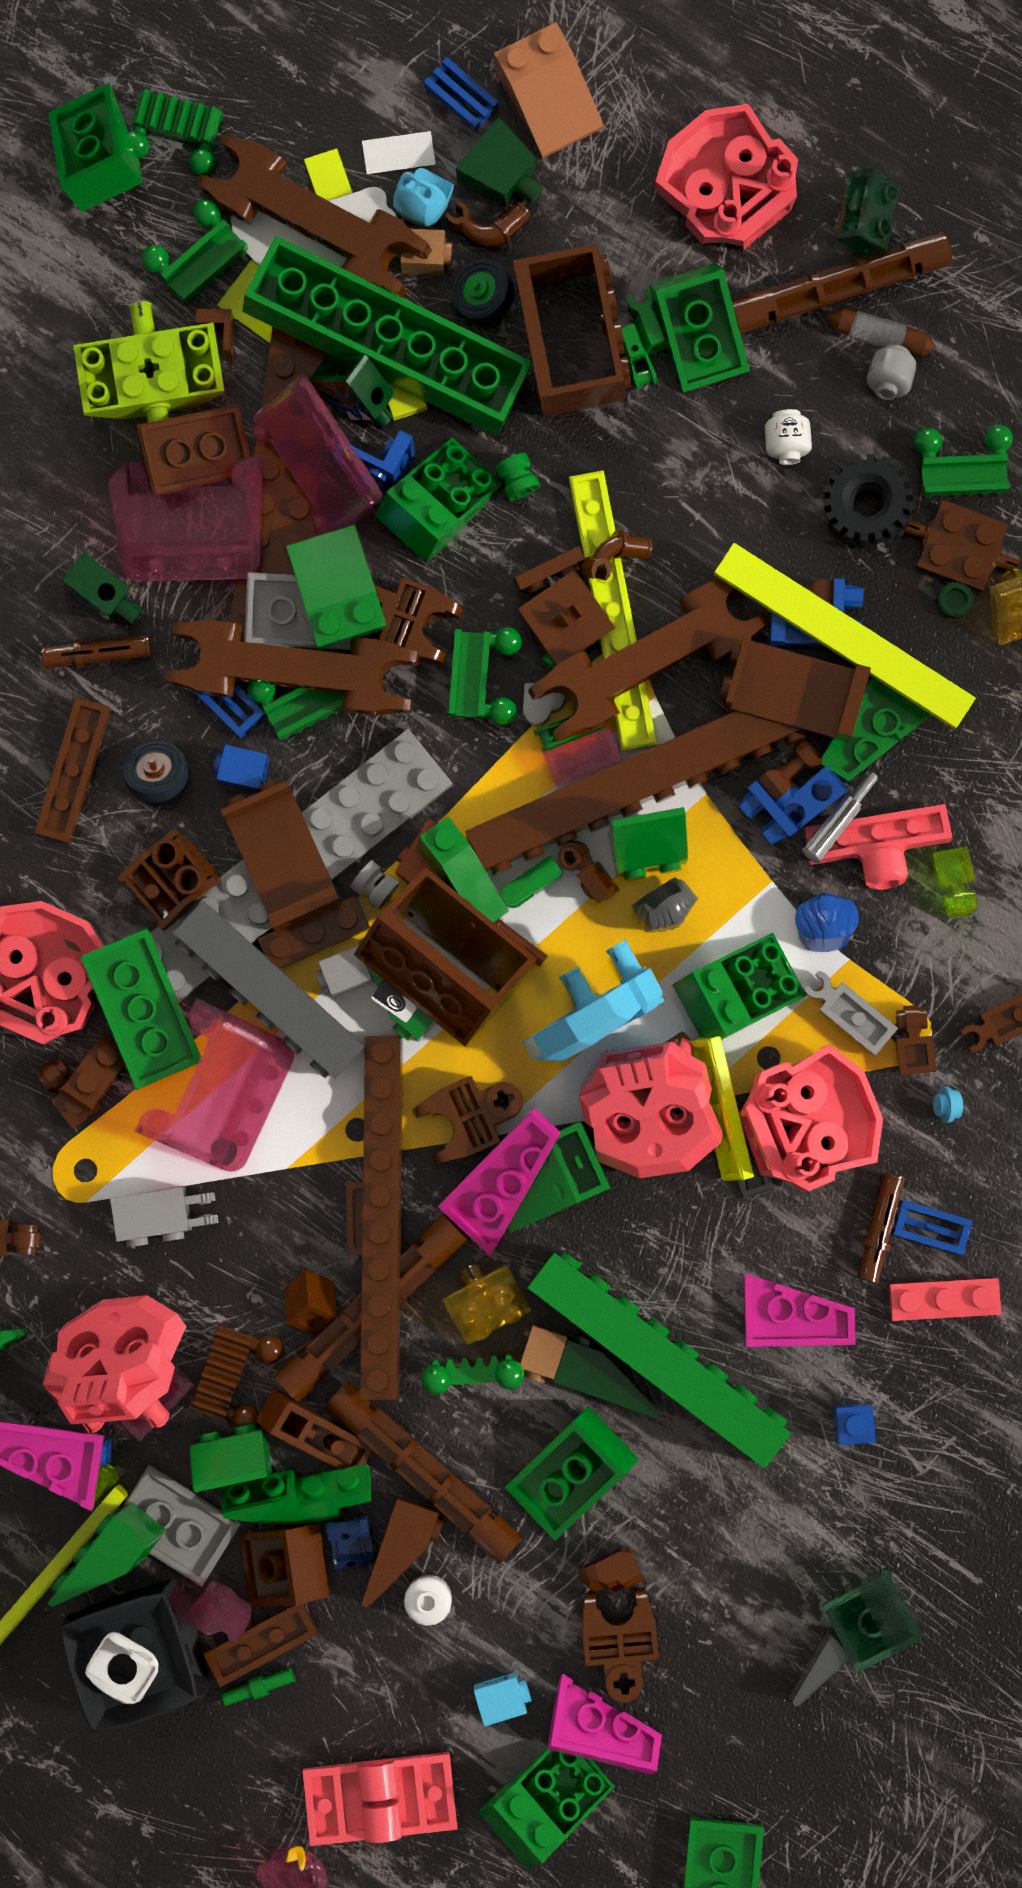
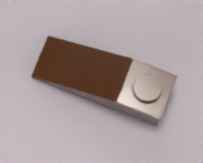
M273 1389L256 1418V1421L270 1434L338 1469L366 1464L373 1452L351 1431L276 1389Z
M398 1496L361 1606L368 1608L427 1549L430 1540L437 1542L444 1522L437 1519L438 1509Z

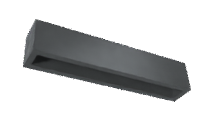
M202 900L173 932L179 938L175 944L189 957L196 953L206 962L202 968L218 982L223 977L233 987L229 993L244 1006L248 1002L252 1003L259 1010L256 1017L270 1030L277 1026L286 1034L283 1041L293 1051L299 1054L304 1050L313 1058L309 1065L322 1077L326 1078L330 1074L336 1079L365 1047L362 1042L205 901Z

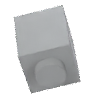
M358 946L318 961L321 970L315 973L323 992L330 990L334 998L374 982L368 966L353 955Z

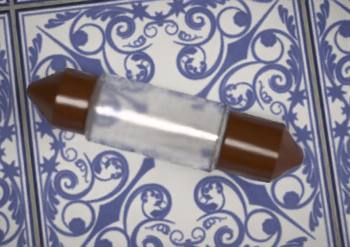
M845 308L827 315V320L835 332L847 335L851 339L882 348L887 345H900L908 349L911 355L922 357L935 350V345L929 333L909 328L907 325Z

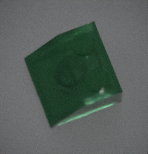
M888 1566L853 1583L822 1604L856 1673L923 1640V1632Z

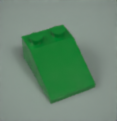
M109 83L48 113L59 184L81 212L100 205L104 201L142 184L138 157L115 94Z
M714 263L649 284L655 310H657L668 340L667 348L683 393L750 371L724 270L719 265Z
M355 525L286 546L319 650L349 641L352 638L387 629Z
M684 807L611 821L608 837L616 877L624 875L625 881L646 877L645 871L660 869V874H668L680 871L681 865L687 863L688 847Z
M588 1406L504 1488L547 1534L556 1541L622 1479L637 1463L639 1458Z

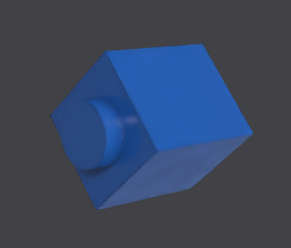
M225 745L223 754L217 753L213 774H218L217 780L220 785L259 793V787L265 782L270 759L264 753Z
M869 1403L831 1405L835 1443L838 1445L876 1442L873 1405Z

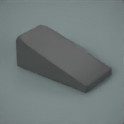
M829 1631L821 1641L789 1696L795 1707L800 1706L850 1659V1655Z

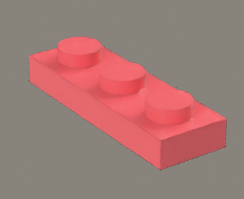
M999 1278L888 1284L891 1321L1001 1315Z

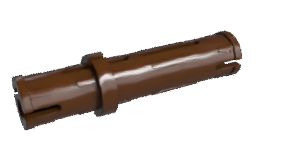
M148 634L145 636L84 643L79 639L73 640V644L42 647L44 669L76 665L77 668H84L85 664L151 657V645ZM130 647V649L100 652L101 650ZM93 651V653L90 654H79L63 657V655L65 654L84 653Z
M883 1173L882 1175L883 1179L867 1239L863 1238L862 1246L865 1249L859 1272L856 1276L858 1279L876 1284L880 1282L879 1278L885 1254L890 1253L891 1245L888 1243L903 1184L906 1180L904 1177L890 1173Z

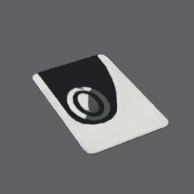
M384 979L371 997L373 1001L404 1022H408L417 1009L413 1003Z

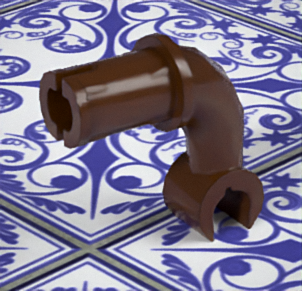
M516 201L497 220H491L488 225H480L470 219L468 207L461 202H455L456 212L461 217L453 218L445 211L447 226L451 231L463 232L471 241L482 246L508 244L511 241L510 236L531 218L528 209L519 201Z

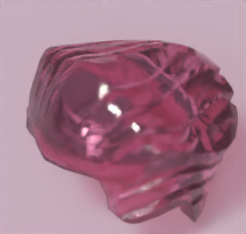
M211 1582L187 1613L193 1625L206 1635L210 1636L222 1631L227 1634L229 1641L233 1643L247 1629L252 1614V1605L240 1598L230 1587L217 1582Z

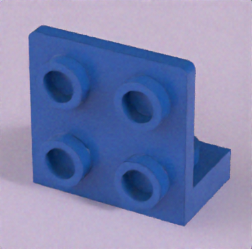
M401 430L395 439L389 438L381 454L384 461L336 437H332L329 442L334 461L337 462L336 467L351 476H355L357 472L367 477V482L371 486L386 492L387 488H392L405 477L416 456L413 436Z

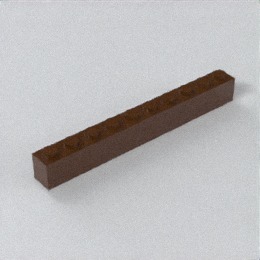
M735 711L466 830V836L486 873L491 871L492 875L495 876L511 869L512 865L510 862L524 857L525 861H529L545 853L543 848L556 842L558 847H561L578 838L576 833L589 828L591 832H595L611 824L609 818L622 813L623 818L632 816L643 810L641 804L652 799L656 803L668 800L676 795L674 790L687 784L689 789L697 787L708 781L706 775L719 770L721 775L731 772L741 766L740 760L751 755L754 760L767 756L773 752L772 746L784 741L786 746L794 744L806 737L804 734L806 731Z

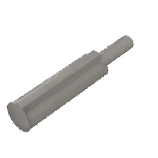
M869 773L852 796H844L808 844L802 849L803 854L815 863H820L824 855L861 810V800L878 780L876 774Z

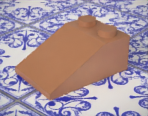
M557 22L494 53V70L542 159L604 128L602 119L575 56Z

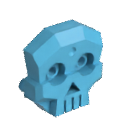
M627 940L606 951L620 973L622 980H620L621 984L601 995L593 993L579 966L559 977L575 1003V1006H573L574 1010L522 1041L532 1060L544 1062L564 1061L592 1046L611 1032L655 1009L657 1005L664 1002L663 992L651 968H641Z

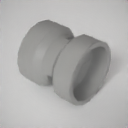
M371 860L360 871L350 888L358 895L364 894L368 897L369 903L379 910L390 899L400 882L393 876L384 875L381 872V867Z

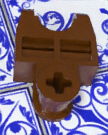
M402 577L397 593L375 586L387 624V629L381 630L379 640L417 651L419 662L443 664L447 654L432 646L433 643L424 636L423 629L433 619H444L445 616L460 619L464 609L439 591ZM415 594L414 599H413V602H412L411 607H410V609H409V612H408V614H407V611H408V608H409V606H410L411 600H412V598H413V595ZM402 624H404V625H403V628H402V630H401L400 636H399V638H398L397 644H395V643H396V640H397V637H398V635H399L400 629H401V627H402Z
M469 1076L438 1090L412 1109V1112L416 1119L431 1114L433 1116L445 1115L452 1121L454 1135L451 1141L445 1145L446 1149L432 1155L435 1163L440 1164L473 1156L499 1144L501 1140L495 1125L518 1115L523 1106V1097L516 1086L507 1082L495 1084L479 1092L473 1077ZM459 1088H461L465 1096V1099L470 1107L471 1113H469L466 1108V1105L458 1090ZM504 1091L507 1096L514 1095L515 1100L510 1102L511 1109L505 1111L502 1106L497 1108L495 1106V1102L499 1100L498 1093ZM472 1119H475L478 1125V1128L485 1141L484 1144L482 1143L479 1137V1134L474 1126Z
M645 1587L635 1588L636 1603H632L630 1615L619 1622L610 1621L603 1616L600 1607H596L595 1592L585 1593L582 1638L585 1666H604L606 1689L614 1700L621 1703L635 1700L642 1691L641 1661L659 1659L656 1623ZM620 1673H627L628 1679H634V1682L628 1683L627 1690H621L619 1684H613L614 1681L620 1679Z

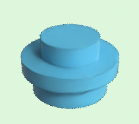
M941 1087L938 1094L933 1098L934 1113L936 1116H939L943 1123H951L954 1119H959L963 1113L961 1093L958 1090H952L950 1087Z

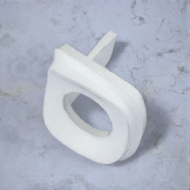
M111 1632L100 1643L88 1663L85 1673L91 1682L106 1695L124 1704H135L144 1697L156 1677L158 1660L153 1653L120 1633ZM118 1654L129 1655L137 1665L135 1678L127 1684L115 1683L108 1675L109 1661Z

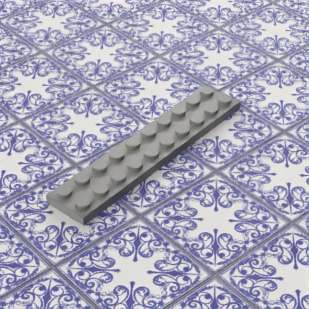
M409 729L400 734L302 812L332 881L453 786L450 779ZM241 860L220 877L222 883L213 887L197 900L172 926L166 930H161L158 926L150 932L179 1003L211 978L202 968L206 962L196 953L189 957L175 944L179 938L173 933L202 900L209 904L252 944L273 929L244 860Z

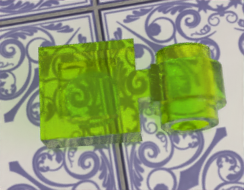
M968 846L932 853L930 856L938 890L951 887L949 895H944V907L947 915L954 916L956 919L971 916L973 911H977V899L973 890L967 891V888L964 887L965 884L976 881Z

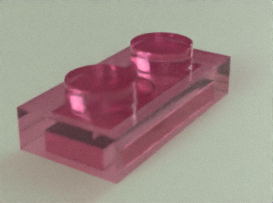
M610 727L543 753L556 788L623 761Z

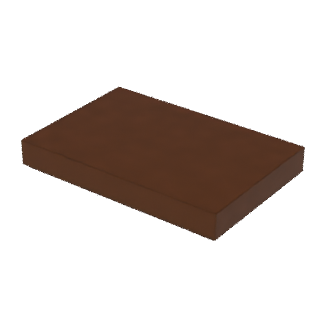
M239 404L134 426L151 497L247 477L253 473L252 460Z

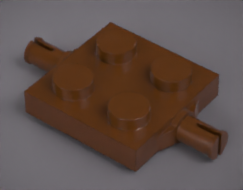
M945 500L941 501L935 518L928 526L912 520L909 527H904V533L923 539L922 552L916 568L953 582L964 583L969 588L979 592L984 591L989 575L996 567L1016 575L1021 564V560L1001 554L1002 541L1009 524Z

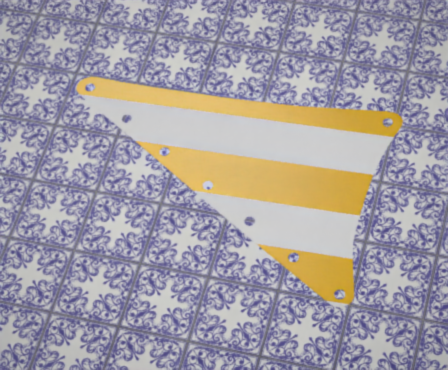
M602 654L591 662L592 665L603 660ZM647 680L645 685L657 742L656 746L674 739L675 736L655 696L651 683ZM566 696L563 709L551 714L549 721L543 726L573 715L572 704ZM614 718L602 725V730L572 741L552 751L542 753L541 748L544 746L540 736H535L534 731L543 726H531L438 823L449 816L469 843L466 830L653 747L621 753ZM686 784L675 789L676 795L668 800L656 803L652 799L641 804L643 810L632 815L638 816L675 808H685L688 861L686 864L681 865L680 871L660 874V869L645 871L646 877L630 881H625L624 875L616 877L608 837L611 825L609 824L595 832H591L589 828L576 833L578 838L574 840L581 841L587 845L594 863L599 861L620 889L612 897L599 904L595 900L590 899L582 890L581 881L577 877V874L580 873L579 870L569 871L560 864L559 851L561 847H558L556 842L544 847L545 853L535 859L525 861L524 857L510 862L512 868L501 874L493 876L491 871L487 873L502 898L501 892L507 884L523 876V873L548 856H551L563 873V877L537 895L534 894L532 898L520 907H507L509 912L500 918L529 942L534 943L548 957L540 967L534 963L510 998L466 1047L436 1022L420 1042L414 1037L409 1042L403 1038L402 1150L446 1144L451 1141L454 1135V1126L447 1116L428 1114L416 1119L412 1109L438 1090L469 1076L473 1077L479 1092L495 1084L507 1082L516 1086L522 1094L523 1106L521 1111L515 1117L495 1125L498 1135L509 1134L534 1108L554 1126L585 1121L579 1094L582 1083L593 1071L601 1053L664 1043L682 1031L691 1040L700 1038L672 985L688 974L771 933L775 935L802 988L808 985L812 990L820 991L823 984L815 974L818 971H822L828 975L831 986L834 989L843 982L893 1024H896V1010H902L903 1006L913 1004L848 959L839 950L830 952H813L808 950L799 939L795 923L796 909L742 843L707 795L703 786L699 785L689 789ZM622 813L609 818L610 823L612 820L622 819ZM398 861L383 873L386 876H393L400 884L381 909L377 910L369 903V898L364 894L357 897L370 927L377 916L408 885L395 874L400 865ZM674 877L682 879L698 897L683 923L674 930L668 929L664 932L657 931L653 933L645 932L644 926L641 924L642 920H639L638 913L635 912L632 905ZM404 914L398 918L492 997L498 993ZM368 931L281 969L364 1045L365 1036H400L392 1029L396 1022L390 1017L388 1011L371 998L377 990L375 981L333 998L330 990L322 991L315 972L321 970L318 961L359 946L358 942L362 937H365ZM627 940L641 968H651L663 992L664 1002L657 1005L655 1009L611 1032L592 1046L564 1061L544 1062L532 1060L522 1041L574 1010L573 1006H575V1003L559 977L579 966L593 993H598L599 995L621 984L620 980H622L620 973L606 951ZM808 996L721 1040L734 1095L751 1092L755 1078L754 1074L765 1070L759 1066L757 1054L760 1049L766 1046L774 1047L778 1050L780 1054L779 1064L788 1062L792 1065L820 1047L830 1044L866 1072L898 1066L896 1043L890 1037L876 1056H872L818 1011L825 1002L821 999L809 998ZM238 1002L194 1039L203 1062L138 1090L134 1089L123 1100L66 1143L59 1151L53 1165V1181L55 1186L66 1200L86 1203L363 1157L364 1140L360 1142L352 1141L347 1137L345 1130L350 1120L354 1118L364 1120L365 1047L336 1079L330 1074L324 1078L309 1065L313 1058L304 1050L297 1054L283 1041L286 1037L283 1031L277 1026L270 1030L256 1017L259 1010L252 1003L248 1002L244 1006ZM928 1017V1028L921 1030L920 1037L932 1036L931 1022ZM459 1088L458 1090L462 1096L468 1112L471 1113L470 1107L465 1099V1096L461 1088ZM513 1094L508 1095L509 1106L506 1111L511 1109L510 1102L515 1100ZM472 1119L479 1137L483 1138L475 1119ZM219 1137L228 1139L233 1146L232 1155L225 1161L215 1160L209 1152L210 1144ZM82 1159H90L97 1166V1175L90 1182H81L74 1175V1166Z

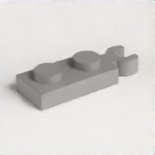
M818 971L815 976L822 981V989L814 991L806 985L803 988L804 993L809 998L821 999L825 1002L818 1011L872 1056H876L898 1027L843 982L834 989L831 986L828 975Z

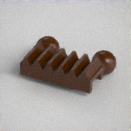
M220 1325L215 1341L212 1344L210 1355L207 1358L205 1369L201 1375L196 1395L192 1401L191 1409L224 1421H230L233 1428L255 1423L257 1428L259 1425L256 1421L259 1415L257 1409L247 1404L235 1408L232 1407V1403L250 1351L255 1352L257 1358L262 1363L274 1364L284 1354L282 1341L273 1335H267L259 1339Z

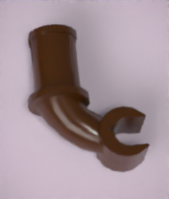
M616 530L611 537L598 546L593 556H588L584 559L581 565L582 575L606 581L612 572L609 562L612 558L620 559L625 556L647 560L652 553L651 539L626 535L624 531Z

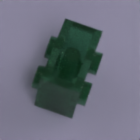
M876 168L847 172L834 239L860 255L888 251L900 183Z

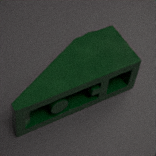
M579 1335L576 1336L575 1341L567 1339L553 1382L653 1418H658L659 1410L601 1350L595 1349L596 1341Z

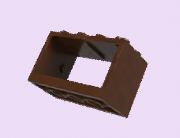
M596 243L514 260L513 263L544 417L625 401V389L632 388L627 356L620 358L621 354H625L620 322L613 323V321L618 320L614 289H606V287L612 286L607 254L600 255L598 244ZM595 274L602 310L600 315L602 332L607 335L614 376L552 388L533 287Z
M426 867L377 916L353 954L465 1047L510 998L537 961V958L528 952L524 946L512 939L496 923L489 920L472 906L468 900L461 897ZM404 914L498 993L492 997L398 918Z

